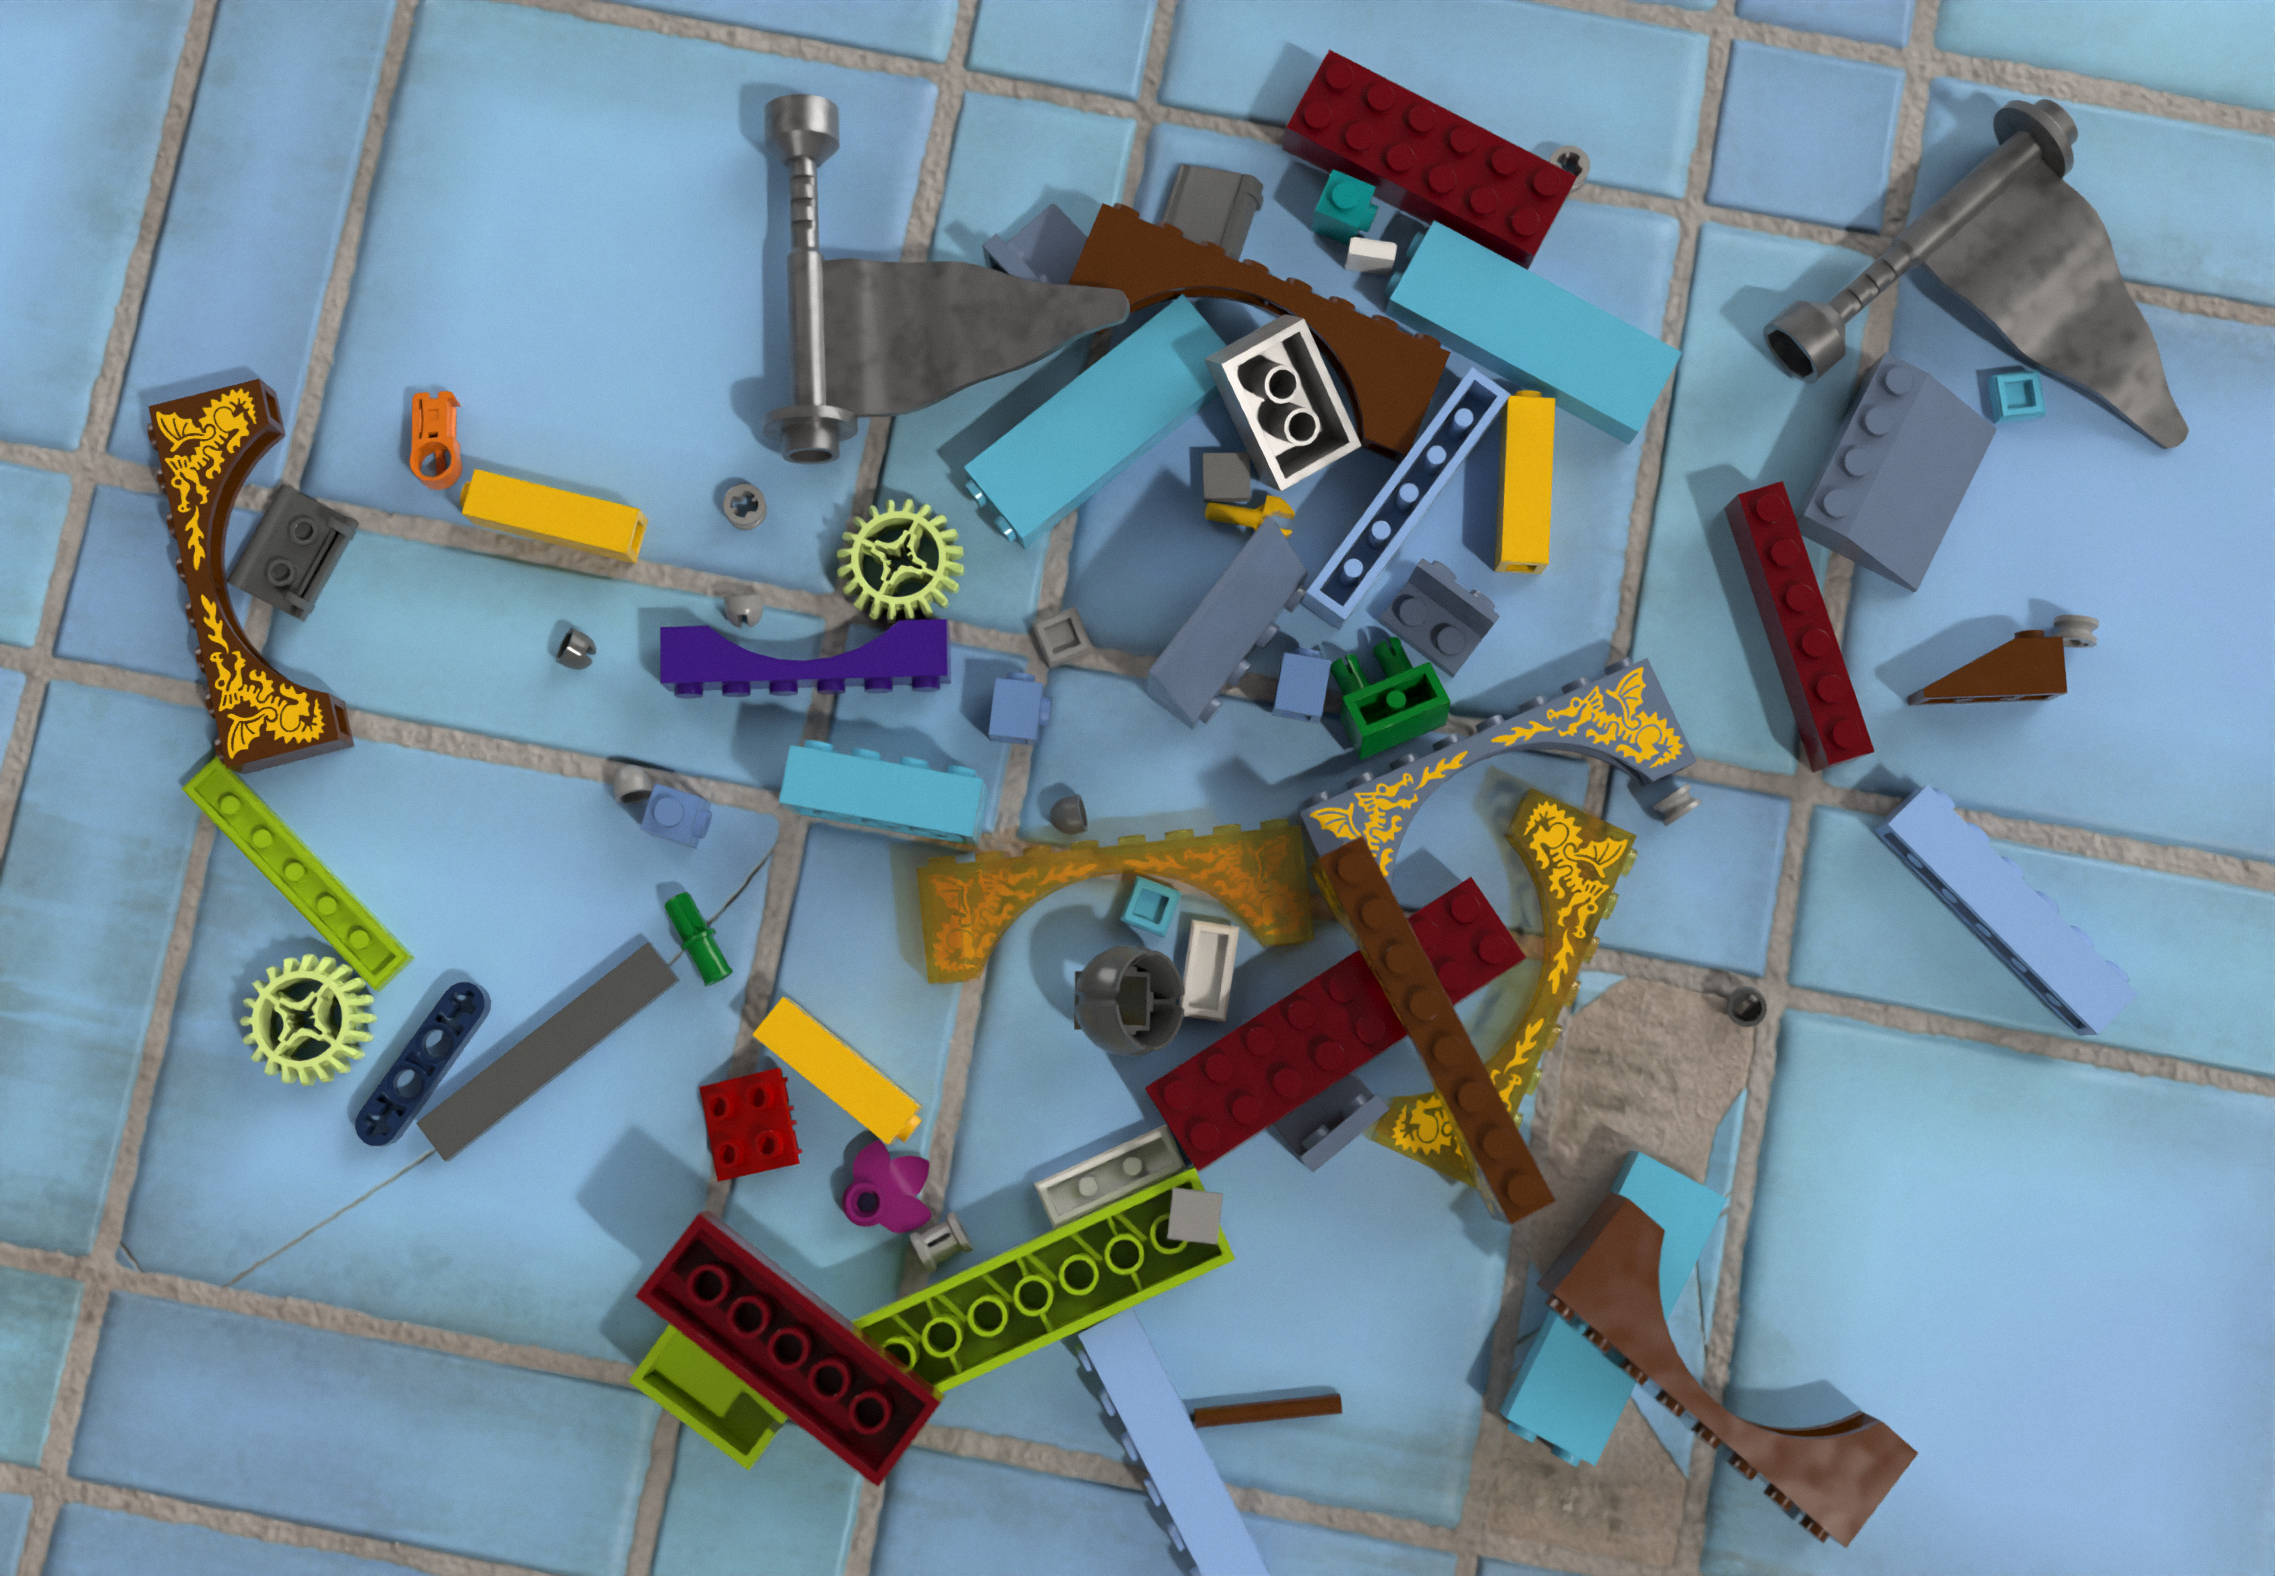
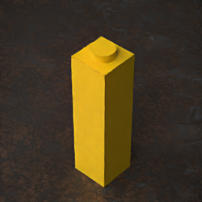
M1523 390L1514 393V396L1510 395L1501 410L1494 572L1541 574L1549 565L1555 398L1542 397V393L1538 391Z
M474 469L471 482L467 481L464 484L460 496V506L463 509L462 514L474 525L633 564L637 563L648 524V519L638 508Z
M782 997L752 1034L887 1145L894 1144L898 1138L905 1143L923 1121L917 1116L923 1105L790 998Z

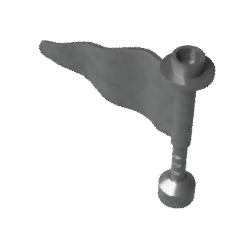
M807 94L781 96L766 104L764 108L765 147L768 152L789 168L791 252L787 256L791 406L779 408L764 415L762 426L763 434L767 438L782 443V457L784 460L807 465L833 462L840 457L839 442L848 440L857 434V418L906 415L925 409L969 386L1022 369L1046 358L1083 336L1118 325L1127 320L1130 313V303L1125 293L1118 289L1033 282L965 262L932 261L910 263L853 258L824 260V256L819 251L817 168L839 150L838 107L826 98Z
M2041 99L2034 105L2021 100H2013L2004 105L1995 114L1993 120L1995 136L2000 145L1998 149L1895 237L1888 251L1827 304L1795 300L1770 321L1763 330L1766 344L1778 362L1801 381L1814 383L1845 356V324L1908 269L1917 268L1922 265L1939 285L1979 313L2028 362L2096 395L2129 424L2162 449L2179 446L2186 439L2189 432L2187 424L2169 392L2157 343L2148 323L2124 284L2110 238L2102 220L2090 203L2062 179L2072 170L2074 155L2071 146L2078 139V131L2075 122L2068 112L2057 103L2047 99Z

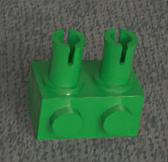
M1398 637L1389 638L1388 641L1391 645L1389 648L1385 640L1373 648L1372 653L1377 658L1387 678L1373 685L1369 684L1358 663L1359 660L1354 654L1345 656L1348 662L1346 666L1342 658L1337 659L1330 665V672L1334 675L1344 695L1342 697L1340 721L1360 760L1447 724L1451 701L1430 661L1413 668Z

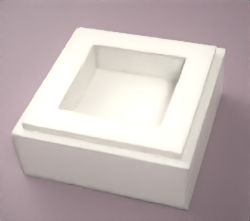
M1353 237L1350 239L1344 269L1390 276L1395 261L1397 245L1391 242Z

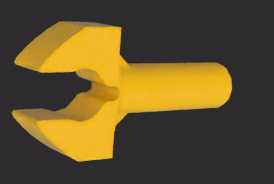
M1269 495L1266 496L1265 503L1256 509L1209 502L1205 508V518L1207 520L1252 527L1255 532L1267 516L1277 515L1288 519H1294L1295 516L1293 509L1281 497ZM1281 529L1286 539H1288L1292 534V530Z

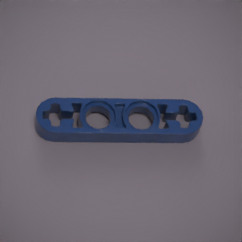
M459 982L452 985L443 994L360 1110L356 1118L355 1130L358 1137L364 1143L370 1146H388L397 1142L402 1137L487 1018L491 1009V999L488 992L482 986L475 983ZM472 993L475 995L472 999L473 1005L477 1007L475 1012H464L455 1023L464 1027L461 1033L454 1026L441 1022L443 1016L450 1019L456 1017L461 1009L460 1003L456 1001L459 995L470 996ZM437 1030L444 1031L450 1039L448 1052L440 1058L432 1057L426 1049L428 1036ZM408 1070L415 1071L422 1081L419 1093L412 1098L402 1096L397 1087L400 1075ZM386 1095L393 1103L406 1107L404 1113L401 1110H393L386 1119L385 1123L390 1127L389 1133L373 1134L376 1127L371 1121L373 1115L383 1116L393 1105L384 1101Z

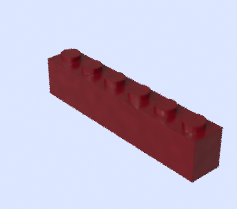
M1781 481L1738 494L1724 510L1812 772L1815 773L1852 762L1875 752L1784 482Z

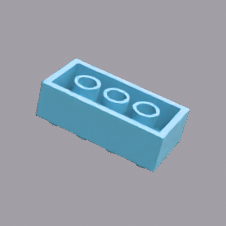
M805 740L804 747L790 745L779 803L792 814L979 846L989 791L984 780L976 776V770L948 765L947 773L940 772L928 767L929 762L910 757H900L899 764L880 759L881 754L878 752L853 748L851 756L839 754L840 752L833 750V745L815 740Z

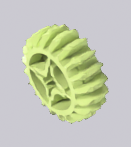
M888 499L885 503L887 513L881 515L874 505L868 507V513L872 520L866 523L862 518L855 517L853 523L859 531L858 535L852 532H844L842 535L844 542L852 548H843L837 551L839 560L850 563L837 569L840 579L850 580L843 587V591L848 597L859 594L854 602V606L858 611H862L872 604L869 616L874 621H878L885 610L888 611L887 620L890 626L899 621L900 613H905L906 620H916L914 612L921 609L928 620L932 619L934 614L930 607L931 603L935 601L943 609L949 605L942 591L945 590L955 594L959 591L958 583L949 577L964 575L963 565L952 562L964 556L962 546L951 545L958 539L957 531L955 529L943 531L947 524V519L943 514L929 521L932 509L928 504H924L918 513L914 514V504L911 499L904 501L902 511H897L894 501ZM909 529L908 531L904 530L900 538L894 542L885 543L876 540L887 532ZM923 534L932 540L938 548L939 562L936 571L929 568L926 562L918 558L921 548L920 540ZM906 554L910 564L914 565V567L901 565L895 571L891 560L893 558L901 560ZM866 555L873 557L876 563L884 567L880 578L882 585L879 591L873 589L865 581L864 560ZM917 582L923 585L928 583L926 587L915 594L904 597H892L893 594L898 595L900 589L907 583Z
M305 954L301 963L296 958L289 957L284 959L283 970L274 966L266 969L270 983L260 980L252 983L255 991L260 995L258 999L246 998L242 1001L246 1007L253 1008L252 1017H242L239 1022L243 1026H252L253 1033L246 1035L242 1041L245 1045L259 1046L250 1058L254 1062L267 1060L264 1069L266 1074L277 1075L281 1072V1080L284 1083H294L299 1078L301 1085L312 1086L317 1077L321 1082L328 1083L333 1081L334 1069L344 1074L351 1071V1065L347 1056L359 1060L365 1056V1053L357 1044L359 1041L371 1042L374 1039L373 1034L365 1032L363 1029L364 1023H374L377 1020L375 1014L364 1013V1007L371 1005L375 999L372 995H358L366 985V982L363 978L350 980L353 971L352 967L342 964L336 968L335 958L325 956L319 962L315 955ZM312 980L323 983L318 992H311L303 1001L287 995L292 989L302 983ZM338 1003L342 1011L341 1028H339L334 1020V1010ZM300 1011L314 1012V1015L309 1018H315L314 1026L318 1029L304 1028V1024L308 1022H303L304 1014ZM277 1013L282 1016L284 1022L280 1036L278 1035L276 1025ZM313 1039L327 1042L331 1045L324 1053L309 1060H303L295 1056L300 1047L306 1048Z

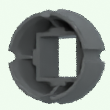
M1115 946L1096 955L1083 971H1075L1074 1030H1082L1097 1047L1118 1056H1141L1151 1051L1160 1050L1175 1038L1181 1027L1185 1009L1178 1006L1176 1001L1179 997L1185 995V990L1177 967L1162 952L1152 951L1143 946Z

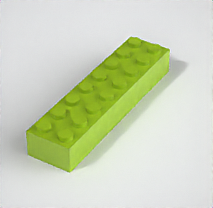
M1192 1166L855 1318L851 1322L943 1393L1236 1259L1220 1223L1217 1244L1167 1238L1173 1187L1205 1191L1195 1167Z

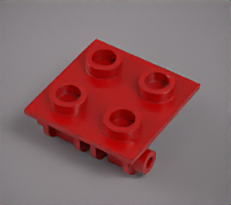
M780 1067L699 1087L718 1182L800 1164L798 1154L803 1153L802 1148L799 1149L796 1132L792 1129L793 1125H797V1121L791 1120L789 1111L794 1110V1106H788L787 1104L789 1097L786 1082L789 1081L788 1077L782 1076Z

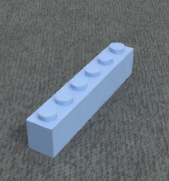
M1472 367L1308 588L1302 601L1304 606L1340 631L1501 412L1511 395L1509 392Z
M1929 785L1913 790L1873 830L2079 1036L2098 1035L2138 995L2128 984V975L2115 963L2105 961L2093 949V940L2083 930L2076 926L2070 927L2057 914L2059 912L2057 904L2043 892H2035L2022 879L2025 876L2022 869L2011 859L2000 857L1988 845L1990 839L1987 834L1974 823H1966L1953 810L1955 804L1946 793L1938 788L1932 789Z
M1130 1307L1080 1330L1078 1336L1082 1342L1074 1345L1077 1354L1087 1372L1096 1369L1104 1386L1097 1391L1110 1417L1119 1413L1127 1429L1126 1432L1120 1434L1121 1439L1133 1461L1142 1458L1150 1474L1143 1481L1156 1506L1165 1503L1173 1518V1521L1166 1525L1175 1545L1180 1552L1188 1548L1197 1565L1190 1569L1191 1575L1271 1576L1262 1554L1134 1307Z

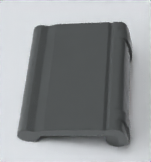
M1180 164L1160 222L1177 227L1183 232L1182 237L1200 244L1202 240L1215 243L1226 250V256L1239 261L1255 211H1260L1263 205L1264 198L1261 194L1263 185L1256 177L1249 174Z
M281 484L229 576L227 583L305 622L308 615L314 610L318 597L350 540H353L359 522Z

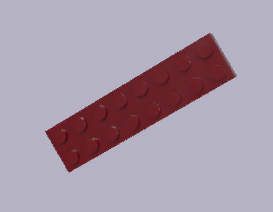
M1472 877L1407 918L1453 1007L1511 971L1527 958ZM1357 950L1145 1087V1090L1197 1172L1201 1173L1350 1074L1408 1038V1035L1361 953Z

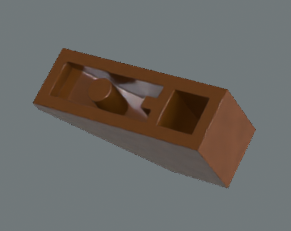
M2044 630L2014 633V639L1908 696L1909 706L2050 701L2067 693L2063 636L2045 637Z

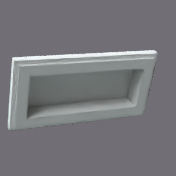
M1192 920L1183 978L1185 995L1181 996L1179 1005L1185 1009L1184 1016L1226 1022L1239 927Z

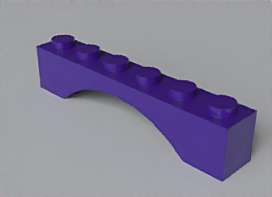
M947 619L899 620L881 636L855 650L829 658L805 661L776 659L750 652L726 640L709 626L660 627V684L668 691H674V697L685 699L701 698L705 690H722V696L747 697L751 695V689H769L770 695L792 696L798 694V688L817 687V693L836 695L845 693V687L864 686V691L867 693H889L893 691V685H912V691L934 692L940 690V684H951L950 626Z

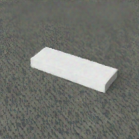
M1167 1124L1038 1181L1034 1185L1054 1229L1187 1168Z

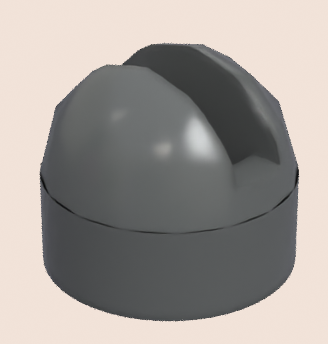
M571 628L560 644L556 655V662L576 670L585 669L593 662L586 656V653L595 655L596 646L593 640L586 634Z
M1080 794L1064 797L1053 806L1051 821L1059 831L1067 834H1077L1088 830L1087 814Z
M1749 986L1739 987L1728 997L1727 1013L1730 1019L1739 1026H1755L1766 1015L1767 1004L1765 997L1756 988ZM1750 995L1755 996L1757 1000L1741 1015L1735 1010Z

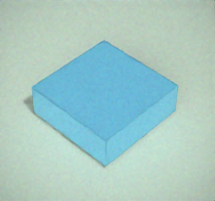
M2039 370L1996 374L1987 379L1994 424L2037 420L2046 415Z
M1137 876L1120 922L1165 938L1182 892Z

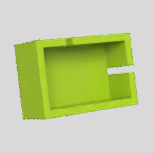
M671 1324L668 1325L628 1380V1382L748 1471L760 1460L783 1428V1423L789 1418Z

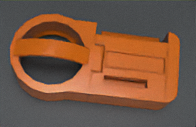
M450 391L438 392V398H432L428 392L417 393L412 398V452L409 462L413 473L429 489L442 490L449 488L457 482L462 473L461 445L456 440V407H461V405ZM435 452L436 476H424L421 473L422 462L428 455ZM445 452H448L451 456V463L447 470Z

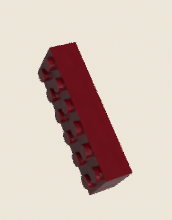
M1330 49L1288 122L1283 142V150L1329 174L1334 169L1375 186L1374 197L1430 226L1433 221H1436L1527 270L1531 266L1577 178L1576 175Z
M710 1211L698 1213L635 1295L646 1306L877 1488L945 1398L942 1392Z

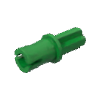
M683 892L670 898L665 903V909L683 941L680 948L682 951L688 950L704 980L705 987L711 986L730 976L733 970L729 967L713 937L717 932L714 928H708L691 894Z

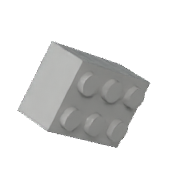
M1284 314L1204 359L1262 484L1278 491H1283L1362 446L1304 318Z

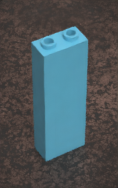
M1433 221L1426 235L1418 231L1405 255L1411 259L1410 264L1404 274L1397 270L1395 271L1383 294L1389 298L1385 315L1419 333L1437 339L1441 342V345L1526 390L1541 392L1542 397L1555 398V406L1630 445L1642 428L1682 352L1436 221Z
M1182 294L966 464L964 471L968 482L964 485V488L979 507H983L987 503L998 517L993 523L1009 543L1017 539L1023 548L1026 549L1220 395L1204 359L1225 348L1227 345L1185 295Z
M1629 1151L1610 1191L1629 1198L1665 1230L1660 1255L1659 1281L1663 1314L1667 1322L1728 1198L1641 1152ZM1550 1309L1499 1412L1510 1420L1507 1429L1531 1443H1534L1537 1435L1554 1444L1551 1450L1552 1454L1578 1467L1581 1459L1596 1466L1636 1382L1619 1369L1618 1366L1623 1359L1610 1349L1605 1355L1581 1335L1586 1327L1573 1317L1568 1323Z

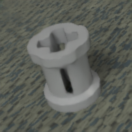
M954 1211L946 1215V1221L922 1234L918 1231L910 1234L913 1246L929 1273L937 1270V1264L962 1250L968 1253L974 1249L964 1226Z

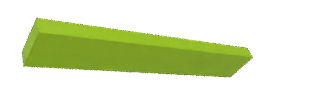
M215 756L181 788L375 991H381L415 958L237 772L227 769L220 762L218 756Z

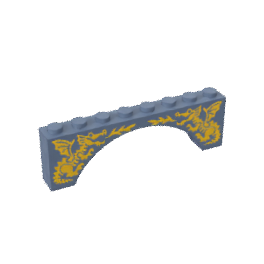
M1627 657L1604 668L1607 676L1590 683L1587 676H1584L1561 687L1564 695L1547 702L1544 695H1541L1518 706L1521 714L1504 721L1502 715L1498 714L1475 725L1478 733L1461 740L1459 734L1456 733L1432 744L1435 750L1434 753L1420 759L1417 758L1415 752L1398 758L1389 763L1392 771L1375 778L1372 771L1353 778L1346 782L1348 791L1331 797L1329 791H1324L1302 802L1305 810L1300 811L1296 819L1315 860L1363 835L1392 890L1394 866L1402 839L1422 804L1444 782L1480 761L1514 751L1532 749L1568 751L1607 763L1627 774L1643 787L1681 771L1697 761L1648 658L1633 664L1631 658Z

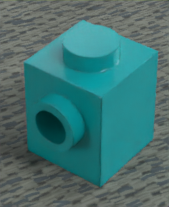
M1333 169L1314 211L1311 231L1349 246L1350 239L1358 237L1360 230L1368 233L1379 208V206L1372 204L1376 187Z

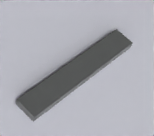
M646 943L416 1124L444 1161L452 1160L680 981L653 944Z

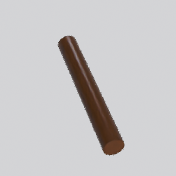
M1340 1394L1194 1408L1196 1428L1342 1414Z

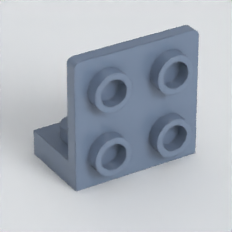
M1053 203L1007 243L997 234L982 245L985 264L989 269L1029 281L1068 285L1088 237Z
M1422 558L1406 585L1381 615L1378 622L1453 678L1500 616L1493 611L1495 608L1494 603L1484 594L1474 589L1469 593L1455 582L1456 575L1447 566L1435 560L1429 563Z
M1354 1072L1273 1126L1307 1168L1315 1172L1390 1109L1377 1094L1371 1093Z

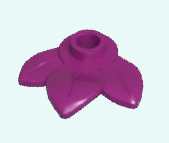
M881 1140L869 1144L856 1156L853 1163L854 1182L846 1188L843 1194L842 1207L846 1217L858 1226L870 1227L879 1223L894 1233H906L925 1225L932 1218V1213L916 1196L921 1192L927 1181L930 1162L917 1156H902L891 1160L890 1154ZM865 1192L871 1193L876 1199V1206L872 1211H864L859 1206V1197Z

